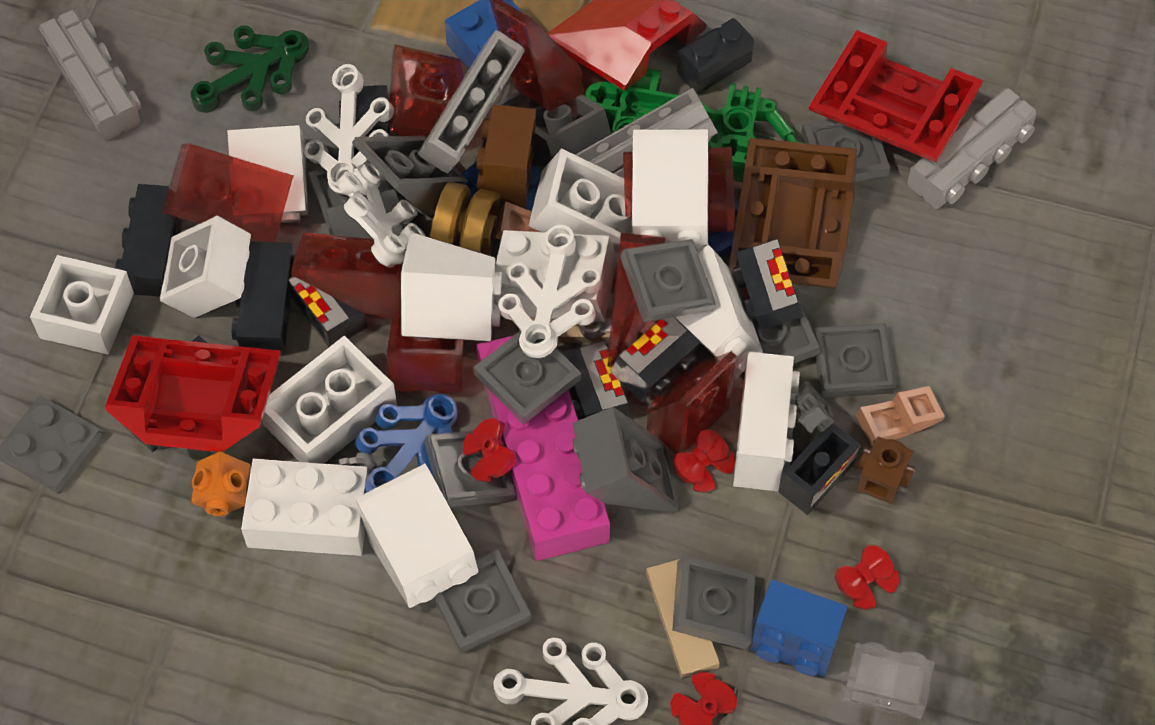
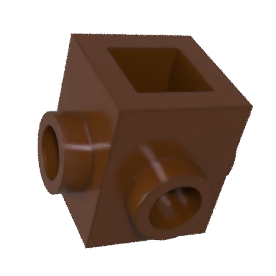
M878 436L872 449L864 448L857 468L862 469L857 490L892 504L899 487L907 488L914 473L915 467L909 464L913 450L906 448L903 443L897 440H886Z

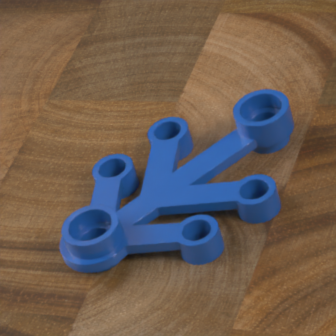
M436 394L428 397L422 406L396 407L393 404L381 406L376 414V422L381 428L386 430L363 429L356 439V447L360 452L368 454L374 453L378 447L402 446V448L386 468L379 467L370 473L365 482L366 492L377 488L375 485L381 486L399 477L415 455L418 465L426 464L433 476L424 440L427 435L432 434L434 431H436V434L452 433L451 427L456 422L458 413L456 403L451 397L445 394ZM383 414L391 415L393 420L387 419ZM399 421H422L417 429L391 430L396 427ZM363 438L371 439L374 444L366 443Z

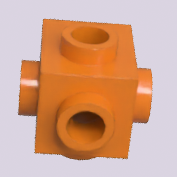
M221 451L197 461L196 472L192 478L193 492L191 504L204 508L206 513L213 516H226L229 512L244 507L251 464Z

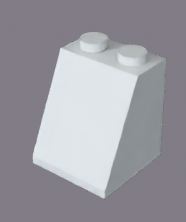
M300 126L227 130L233 216L237 220H243V225H261L265 223L264 218L279 217V222L291 223L300 221V216L308 215L307 162L304 154L306 140Z
M708 129L633 130L632 229L634 245L650 246L693 239L695 246L708 245Z
M409 234L401 271L402 336L491 341L493 326L500 327L501 311L498 304H494V295H501L502 273L495 272V258L419 234Z
M707 245L698 256L716 306L709 312L675 318L737 378L746 370L748 352L762 353L763 350L753 322L749 319L743 301L744 297L736 276L718 254Z
M426 464L355 498L369 543L409 608L419 603L427 602L434 598L437 593L456 584H462L471 576L479 573L473 549Z

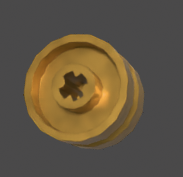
M449 181L440 195L430 238L490 256L501 206L500 194L480 189L471 198V192L467 185Z

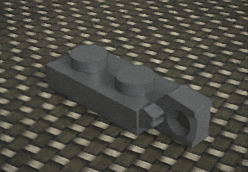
M808 381L804 382L798 388L796 394L798 402L795 404L798 407L797 412L801 416L798 421L810 433L815 428L822 432L835 422L832 408Z

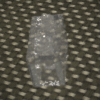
M856 642L842 700L921 719L927 705L935 661L927 660L925 656L916 652L898 653L890 651L882 644L876 642H865L864 644Z

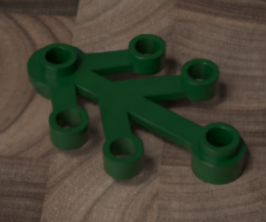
M243 25L234 31V40L237 47L241 49L258 47L270 50L263 54L225 50L224 45L220 42L207 44L204 52L209 64L215 66L229 64L240 67L212 83L208 81L196 83L190 94L194 108L203 113L214 111L220 104V94L251 77L249 87L241 93L242 105L248 111L260 109L263 105L262 92L269 67L280 61L279 71L271 75V87L276 94L288 93L292 89L291 76L294 64L303 60L308 53L309 41L307 36L296 30L285 31L278 37L254 34L251 27ZM242 36H249L247 39H240ZM213 52H220L216 56L211 55ZM281 80L286 81V83L281 85L276 84L278 81ZM250 97L257 98L254 101H247Z

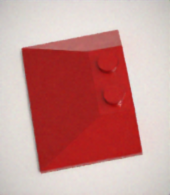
M593 0L546 33L543 41L625 91L646 75L651 52L671 37H675L684 44H687L706 29L707 24L693 12L673 0Z
M856 30L810 103L809 110L937 163L983 85V80L954 68H950L943 81L888 60V42Z
M132 335L105 408L109 414L147 445L223 452L261 426L281 357V351Z

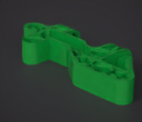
M647 68L644 77L625 91L608 82L593 83L586 91L588 99L605 108L609 127L613 130V133L679 95L659 92L662 71ZM731 83L726 105L720 110H712L701 101L718 132L708 142V163L721 178L743 182L749 139L755 138L753 134L756 121H768L783 141L803 143L795 139V132L776 110V104L771 100L761 97L762 88L757 87L756 92H749L748 86H743V90L736 89V84Z

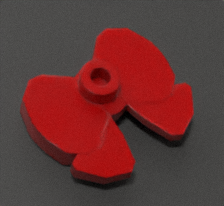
M496 418L482 421L473 430V433H467L463 442V454L466 456H471L481 451L484 455L471 470V475L477 481L490 482L491 476L495 478L503 476L516 463V453L514 450L503 447L501 440L505 423Z
M708 429L702 430L696 436V448L691 453L680 452L676 454L672 465L677 475L689 485H694L693 491L707 493L714 490L716 485L706 467L711 464L724 474H731L735 466L734 453L732 451L729 452V447L725 440L718 433Z
M877 545L866 546L861 552L860 563L854 567L843 565L836 570L834 577L839 590L848 599L854 600L852 603L853 607L862 610L871 609L876 606L875 598L868 586L869 583L874 581L887 593H893L899 584V574L897 570L893 571L894 565L885 550Z
M700 672L692 675L691 682L702 698L696 703L685 695L674 693L670 702L671 715L674 718L678 716L680 725H712V720L718 714H731L736 710V695L727 684L720 680H714V673Z

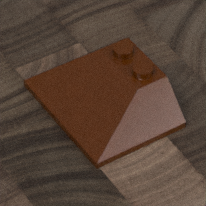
M750 138L729 269L734 273L733 267L739 266L736 252L778 239L793 284L836 289L844 267L853 210L857 149Z

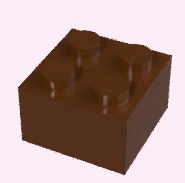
M493 104L490 119L484 118L482 140H484L483 148H479L477 156V169H479L477 189L498 192L500 194L501 206L505 202H509L526 209L535 154L536 109Z

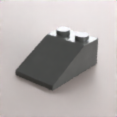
M550 75L494 104L536 109L534 159L544 168L561 148L575 155L611 135L605 108Z
M425 136L354 138L352 144L401 195L413 204L418 212L424 215H435L440 195L449 181L466 185L468 182L455 167L449 173H446L418 155L419 150L427 139Z
M614 407L573 423L575 433L573 448L576 455L580 458L582 467L580 482L587 494H590L604 504L672 513L679 510L664 442Z

